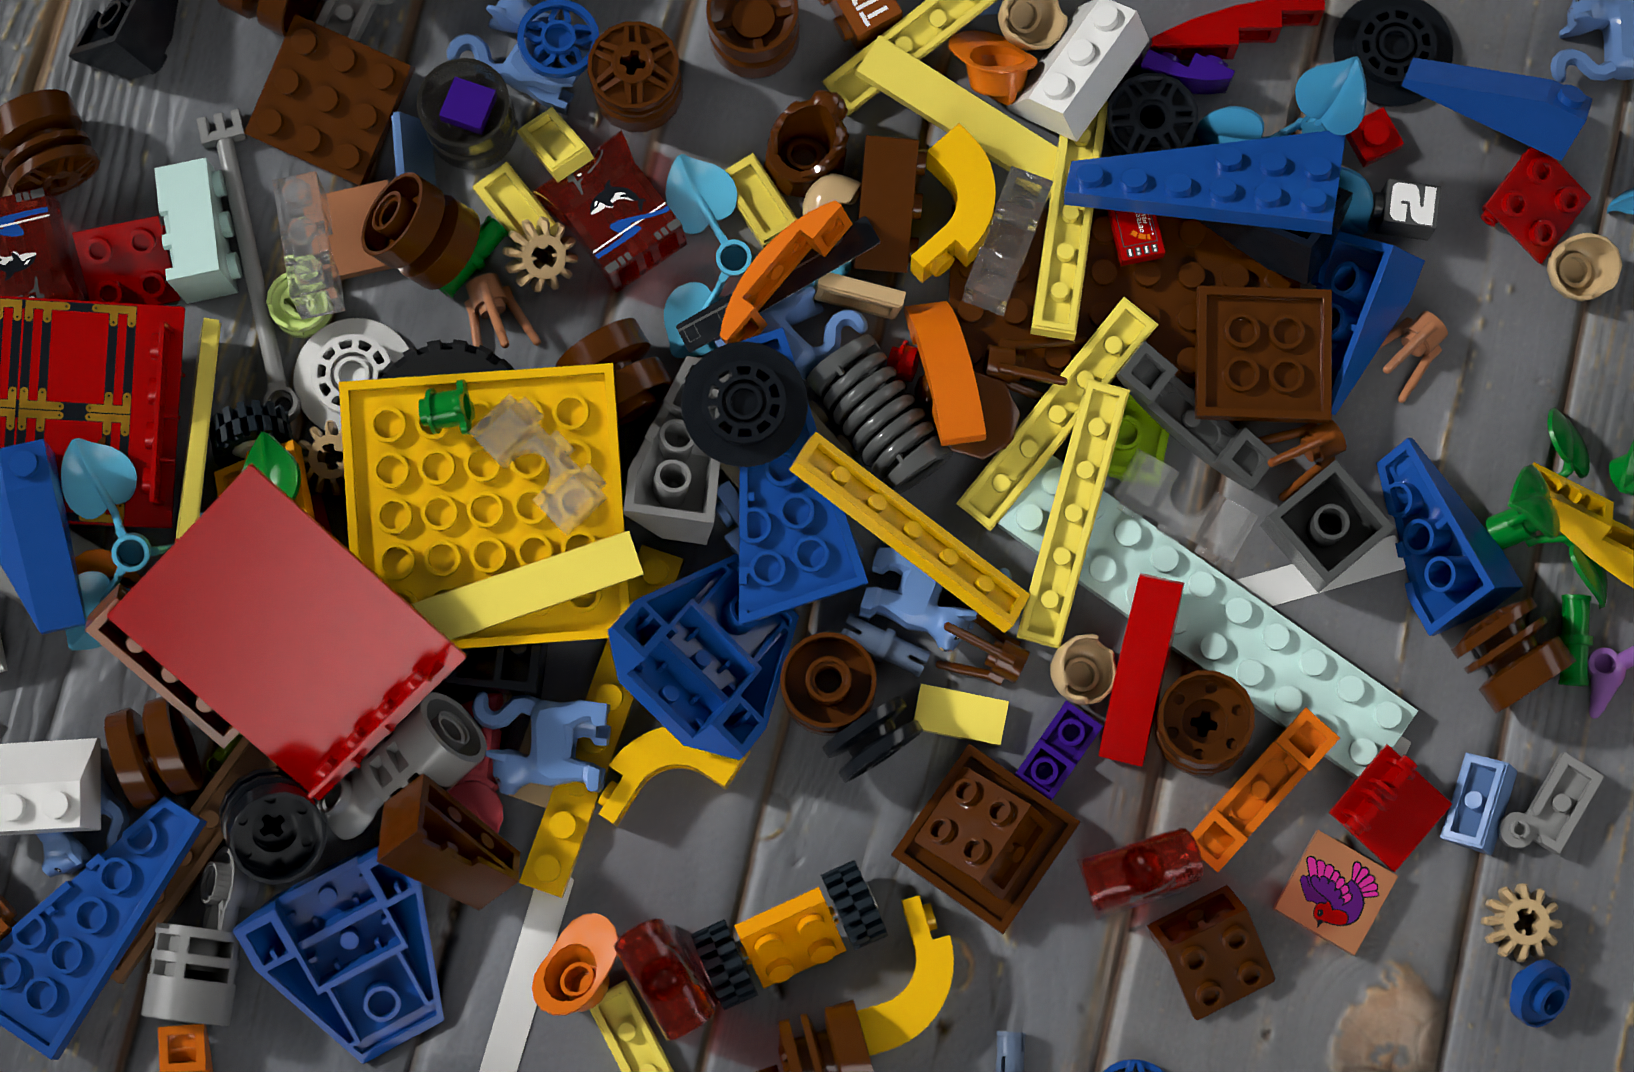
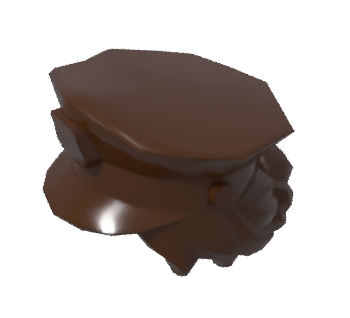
M815 91L810 100L791 103L775 121L768 138L764 169L782 194L805 198L812 184L822 176L832 173L843 174L847 153L846 145L849 139V133L843 124V120L848 110L844 99L837 92Z
M974 371L984 417L986 440L948 445V447L953 452L984 460L999 450L1006 449L1012 442L1020 412L1004 381ZM924 374L918 379L915 386V398L920 405L925 406L926 416L923 422L931 421L935 425L932 414L933 400L926 375ZM935 425V431H934V433L932 434V436L938 434L936 425Z

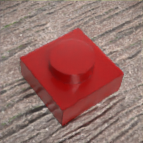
M1384 107L1364 116L1359 126L1351 133L1346 134V139L1363 168L1402 149L1405 144Z

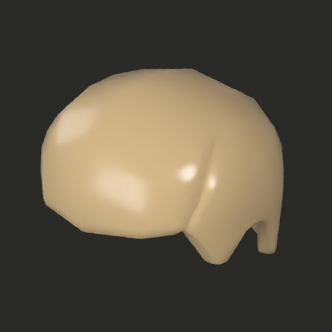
M1002 0L998 13V23L1005 39L1024 51L1050 48L1062 38L1068 21V17L1060 9L1058 0Z
M832 173L822 176L812 184L805 195L803 215L832 201H837L840 204H855L861 192L862 183L839 174Z
M1581 233L1567 238L1556 246L1552 251V256L1548 259L1547 272L1552 287L1564 298L1583 302L1595 299L1613 289L1618 283L1623 264L1619 249L1607 237L1593 233Z
M1095 634L1077 635L1070 638L1056 650L1050 664L1051 679L1055 688L1067 700L1080 706L1101 702L1112 692L1117 670L1114 651L1104 646L1098 640L1099 636Z

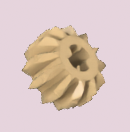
M540 217L535 229L532 222L525 219L521 222L524 235H520L514 230L508 233V236L517 243L515 247H503L502 253L504 255L515 257L514 260L505 265V269L510 274L519 272L515 282L521 287H524L531 281L532 290L541 292L546 280L548 286L556 290L559 288L556 275L560 274L567 279L572 277V272L564 266L566 262L575 263L578 261V255L566 252L567 249L576 244V240L572 236L562 237L565 226L559 222L550 228L549 219ZM536 247L544 249V252L549 254L545 262L537 260L532 255Z
M329 420L326 421L325 435L319 428L312 426L309 432L315 440L314 443L311 444L308 441L300 440L298 444L301 446V449L309 451L308 456H303L305 467H311L306 471L308 483L317 479L315 484L316 492L323 494L331 485L333 495L342 496L344 490L343 481L345 482L344 461L342 463L336 462L339 466L337 469L325 463L326 454L332 455L330 452L331 448H335V451L343 454L342 429L338 433L336 422Z
M1525 883L1517 884L1514 893L1508 887L1500 888L1498 893L1501 902L1495 899H1488L1485 903L1486 907L1495 915L1481 918L1482 925H1493L1495 930L1487 934L1485 937L1486 942L1494 943L1501 940L1502 942L1497 954L1501 957H1507L1513 951L1516 962H1526L1529 953L1535 959L1543 958L1545 952L1542 944L1554 947L1558 943L1556 937L1548 932L1549 929L1562 928V921L1550 920L1549 914L1555 912L1558 909V905L1556 902L1542 905L1545 891L1539 888L1530 895L1529 888ZM1526 915L1529 922L1524 925V930L1517 931L1514 923L1519 920V916Z

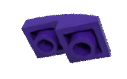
M1149 49L1141 63L1138 75L1142 73H1163L1178 79L1192 94L1226 93L1235 71L1228 68L1225 61L1213 55H1205L1204 57L1195 53L1189 67L1182 65L1178 57L1169 52L1159 51L1157 53Z
M1066 700L1014 775L1052 801L1104 724L1071 701Z

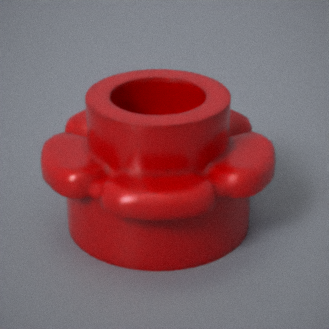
M904 340L900 347L893 346L891 348L887 366H893L897 370V376L894 380L913 381L920 359L918 347L910 346L909 341Z

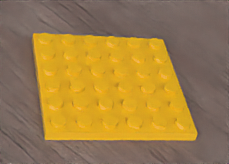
M613 363L339 382L349 550L409 604L625 532ZM466 380L469 396L475 410V418L471 424V434L463 435L460 426L442 428L441 433L433 434L429 426H423L421 423L418 409L419 400L425 398L427 389L434 388L436 392L456 390V381ZM627 580L451 641L458 648L466 649L609 638L608 629L630 606L629 581Z

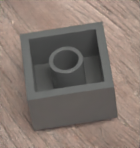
M1337 460L1333 461L1269 514L1260 525L1318 593L1395 529V526Z

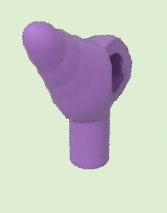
M1634 645L1618 654L1611 648L1601 647L1595 649L1589 655L1588 671L1591 674L1589 714L1593 719L1600 717L1617 689L1623 683L1626 670L1634 666Z

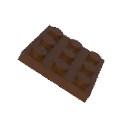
M294 14L244 134L359 186L365 185L392 124L391 115H393V112H397L415 67Z
M1198 285L1196 289L1195 419L1329 424L1332 420V290Z
M968 744L891 856L1003 935L1081 822L974 746ZM963 767H968L1031 804L1052 824V827L1002 901L988 893L970 876L915 842V837Z

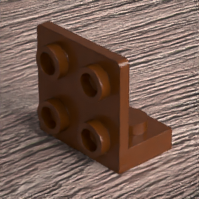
M963 767L915 837V842L970 876L988 893L1002 901L1052 827V824L1031 804L968 767Z
M1228 885L1147 925L1153 941L1168 959L1190 1013L1195 1020H1200L1275 981L1274 973L1248 909Z

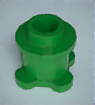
M457 380L456 390L436 392L434 388L427 389L425 398L420 399L418 405L422 425L429 426L433 434L441 433L442 428L460 426L463 435L471 434V424L475 418V410L469 396L466 380Z

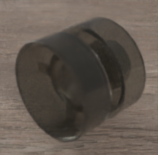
M453 59L435 67L423 80L417 95V112L433 149L441 159L460 169L479 170L496 164L508 154L517 137L518 119L507 86L494 68L475 59ZM454 77L494 89L497 92L498 97L482 135L440 120L439 113Z

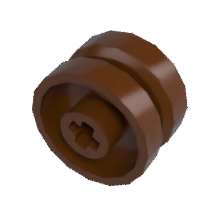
M162 696L145 703L142 717L130 707L108 714L105 717L104 730L111 761L128 800L135 808L142 809L156 804L164 797L165 786L177 796L201 788L203 784L202 770L185 716Z

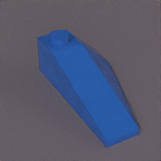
M1341 231L1337 234L1328 258L1311 279V284L1315 285L1316 289L1332 290V415H1336L1410 302L1425 260L1394 245Z

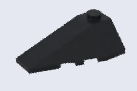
M1338 187L1331 235L1205 220L1198 221L1265 268L1308 285L1329 256L1352 201L1353 192Z

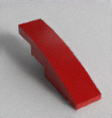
M1261 0L1234 5L1190 19L1153 36L1148 50L1150 49L1157 53L1159 51L1169 52L1180 60H1192L1195 53L1204 57L1205 55H1213L1222 60L1234 59L1239 43H1276L1282 26H1318L1325 12V0Z
M1143 573L1139 575L1111 692L1098 754L1099 757L1140 767L1145 763L1153 720L1157 714L1164 674L1168 668L1185 584L1183 582Z

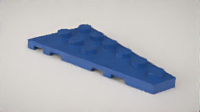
M1330 131L1071 161L1064 191V205L1331 235L1346 135H1335Z
M783 327L740 341L769 346L782 353L796 367ZM740 370V375L750 373V370ZM760 373L756 376L763 382L768 380L767 377ZM776 388L769 389L771 397H779ZM809 403L802 432L796 442L784 454L762 465L740 467L739 626L868 584L845 512L789 470L808 439L815 432L818 433ZM772 406L769 415L776 418L780 408ZM764 422L757 427L758 432L762 433L770 426ZM740 430V437L752 436L750 430Z
M163 797L122 832V837L104 853H98L87 862V867L71 881H65L12 927V932L0 941V1025L49 1059L59 1060L207 821L175 800Z

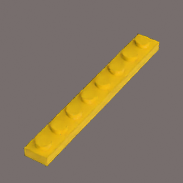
M641 545L638 557L644 575L629 580L630 605L636 599L677 581L685 562L684 559ZM609 638L605 644L585 701L610 704V712L606 722L607 725L611 726L609 745H594L591 738L581 737L577 740L576 748L577 759L594 763L606 769L605 781L610 770L608 765L614 759L635 701V697L618 682ZM573 782L553 787L519 880L520 884L560 898L564 897L602 790L600 793L588 791L585 783Z

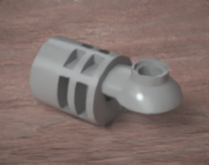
M430 692L394 727L395 730L386 735L363 758L360 768L349 771L321 800H317V807L320 812L325 814L332 832L343 840L353 839L360 835L372 822L377 809L423 773L448 792L476 767L486 755L487 744L481 728L464 707L446 695Z
M225 846L218 850L213 860L208 862L202 874L200 896L205 904L202 928L165 923L156 924L154 949L151 952L150 959L152 961L150 973L147 976L142 1016L199 1024L230 1026L236 990L235 979L240 966L239 954L241 948L233 928L237 926L239 908L249 909L255 903L259 890V881L251 879L238 868L228 847ZM185 969L202 971V978H185Z

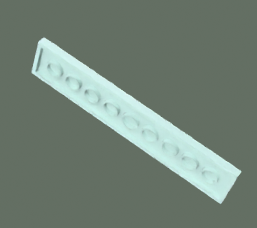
M1053 455L1008 509L997 526L1038 556L1064 464ZM1105 491L1102 492L1078 584L1129 618L1140 573L1185 583L1171 648L1173 651L1200 670H1215L1233 677L1248 692L1254 708L1284 729L1305 707L1308 708L1340 737L1324 757L1355 779L1360 776L1386 744L1391 748L1395 746L1417 714L1418 710L1111 495Z

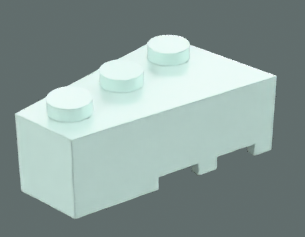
M206 157L154 168L159 213L161 216H164L167 233L162 235V245L164 250L170 249L173 268L165 269L166 281L187 304L238 293L236 279L242 278V269L237 253H231L228 238L234 237L235 234L229 211L223 212L221 197L226 196L227 191L222 171H216Z

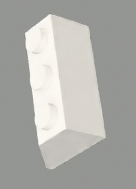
M1092 0L1078 6L1068 20L1062 38L1047 49L1027 77L1024 89L1017 93L1015 102L1012 105L1006 106L1008 111L1077 142L1149 42L1138 12L1112 0Z
M90 738L0 744V836L101 830V739Z

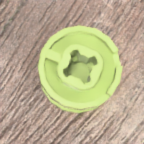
M294 270L282 274L273 281L267 292L266 304L270 312L269 315L283 332L292 337H312L321 328L327 326L332 319L334 305L330 293L316 276L307 271Z

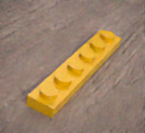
M815 432L808 439L789 469L792 473L1005 633L1014 626L1031 594L819 433Z

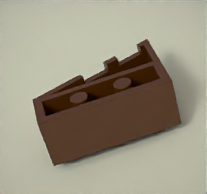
M866 135L859 219L864 216L868 218L880 239V244L855 258L854 268L907 273L908 263H911V255L918 250L919 238L910 236L912 219L921 220L923 194L915 193L916 175L925 176L927 149H919V140Z
M424 773L384 803L377 855L378 863L477 910H481L519 882L520 851Z

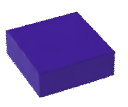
M454 77L439 113L440 120L482 135L498 97L496 90Z

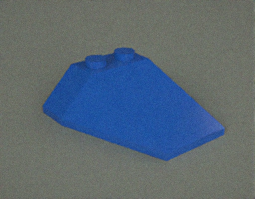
M734 554L640 597L631 603L608 629L618 682L682 745L740 760L767 728L780 684L781 669L789 653L799 615L791 609L739 626V556Z
M379 846L357 851L276 894L233 928L236 938L255 971L362 1064L444 1021L421 883L378 863Z

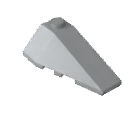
M686 356L654 422L646 434L642 446L628 469L623 515L662 539L707 545L715 519L720 462L712 459L698 448L689 436L683 422L681 411L683 387L693 367L702 359ZM729 374L721 378L720 381L726 382L729 379ZM712 389L710 399H716L719 390ZM718 408L709 410L712 419H716L720 415Z

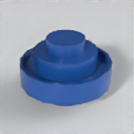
M1547 959L1535 961L1519 971L1511 985L1512 990L1509 1004L1512 1014L1527 1026L1534 1028L1550 1023L1563 1011L1567 1004L1571 990L1569 973L1565 968Z

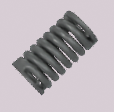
M867 334L852 340L821 361L809 373L806 379L815 394L823 398L826 410L833 412V420L836 424L842 426L844 436L852 440L853 449L858 453H862L861 459L863 464L872 467L871 473L896 493L901 494L938 470L951 458L953 451L948 446H941L938 434L929 438L935 431V425L931 421L922 422L926 416L923 408L915 407L911 409L916 403L915 396L911 393L902 395L907 386L901 379L894 380L897 376L895 367L885 366L881 368L886 362L887 356L884 352L879 351L881 348L876 343L874 337ZM838 376H842V377H841L840 379H838L837 381H834V378H836V377H838ZM893 442L890 446L885 448L887 444ZM921 444L919 447H917L914 451H912L908 456L904 458L903 454L907 453L908 451L912 450L913 448ZM897 458L899 462L892 464Z

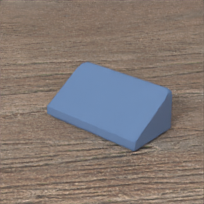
M393 112L391 119L396 177L404 173L413 172L437 187L430 124L425 120L402 112Z
M1466 752L1451 799L1452 805L1448 809L1440 838L1484 854L1492 855L1498 838V825L1505 815L1517 776V770L1507 762Z

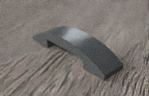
M1143 341L1116 375L1122 385L1130 390V395L1163 429L1189 451L1248 490L1254 489L1270 468L1267 463L1268 460L1277 456V454L1246 427L1238 430L1227 420L1195 419V392L1174 375L1178 369L1146 341Z

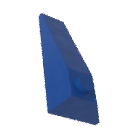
M1420 58L1412 59L1401 85L1560 161L1563 160L1585 124L1593 98L1585 95L1579 88L1573 85H1563L1552 79Z
M1413 438L1404 440L1376 463L1389 515L1394 517L1399 542L1395 543L1398 558H1403L1409 580L1408 583H1405L1407 597L1429 636L1440 634L1493 610L1524 587L1501 547Z
M44 439L0 448V565L42 635L84 626L87 622L54 451Z

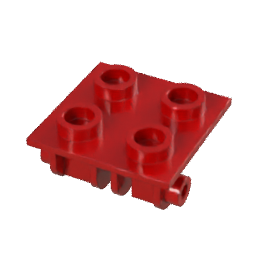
M1529 147L1521 155L1520 160L1511 172L1505 176L1504 181L1498 185L1491 198L1482 206L1483 213L1480 217L1483 222L1492 227L1499 222L1538 264H1542L1592 197L1554 157Z
M159 215L72 232L90 301L160 305L181 300L180 295L166 281L165 269L172 268L168 250H164L162 245V235L167 233L165 225H161Z
M1386 744L1328 813L1390 870L1396 872L1451 807L1452 803L1415 770L1418 766L1406 755L1401 757Z

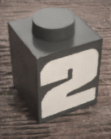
M1388 179L1381 192H1375L1373 196L1371 218L1377 219L1375 233L1427 241L1437 227L1441 186Z

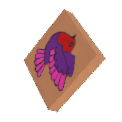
M1317 830L1272 910L1354 956L1397 880L1398 875Z

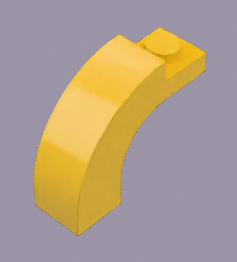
M960 123L927 150L926 168L951 194L955 204V212L950 221L939 232L911 255L910 272L921 283H924L931 275L939 277L945 273L955 260L953 256L967 267L982 250L992 226L996 196L994 173L983 148Z
M665 727L649 731L626 745L608 765L614 772L621 775L622 778L619 783L612 780L607 785L598 800V804L603 806L598 814L617 827L645 784L656 775L672 769L695 771L727 790L751 754V751L749 750L742 759L737 760L684 746Z
M919 895L901 901L915 951V968L910 982L898 996L890 1001L857 1010L869 1056L899 1047L919 1035L939 1013L951 986L954 969L951 936L947 935L932 940L930 931L938 929L931 903L922 905Z

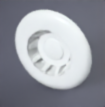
M365 318L342 319L321 328L303 346L294 369V390L300 399L301 409L315 425L325 430L326 421L332 420L336 422L339 433L341 429L340 406L336 405L339 398V382L380 379V374H384L382 370L391 361L395 363L404 356L403 352L409 349L407 344L388 326ZM363 346L370 348L367 352L362 350ZM382 356L384 363L377 364L374 359ZM326 369L325 376L321 377L322 371ZM328 386L331 392L325 396L323 390Z

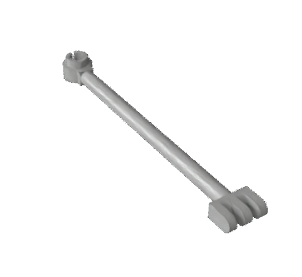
M240 108L230 110L233 122L232 127L227 128L223 112L214 114L215 131H210V124L206 116L197 118V125L204 148L217 147L268 380L267 386L269 391L264 396L263 405L266 401L274 402L276 407L282 401H290L291 408L288 411L290 422H292L300 413L301 402L286 382L273 319L269 315L270 312L266 304V287L234 142L247 140V135L244 134L243 116Z

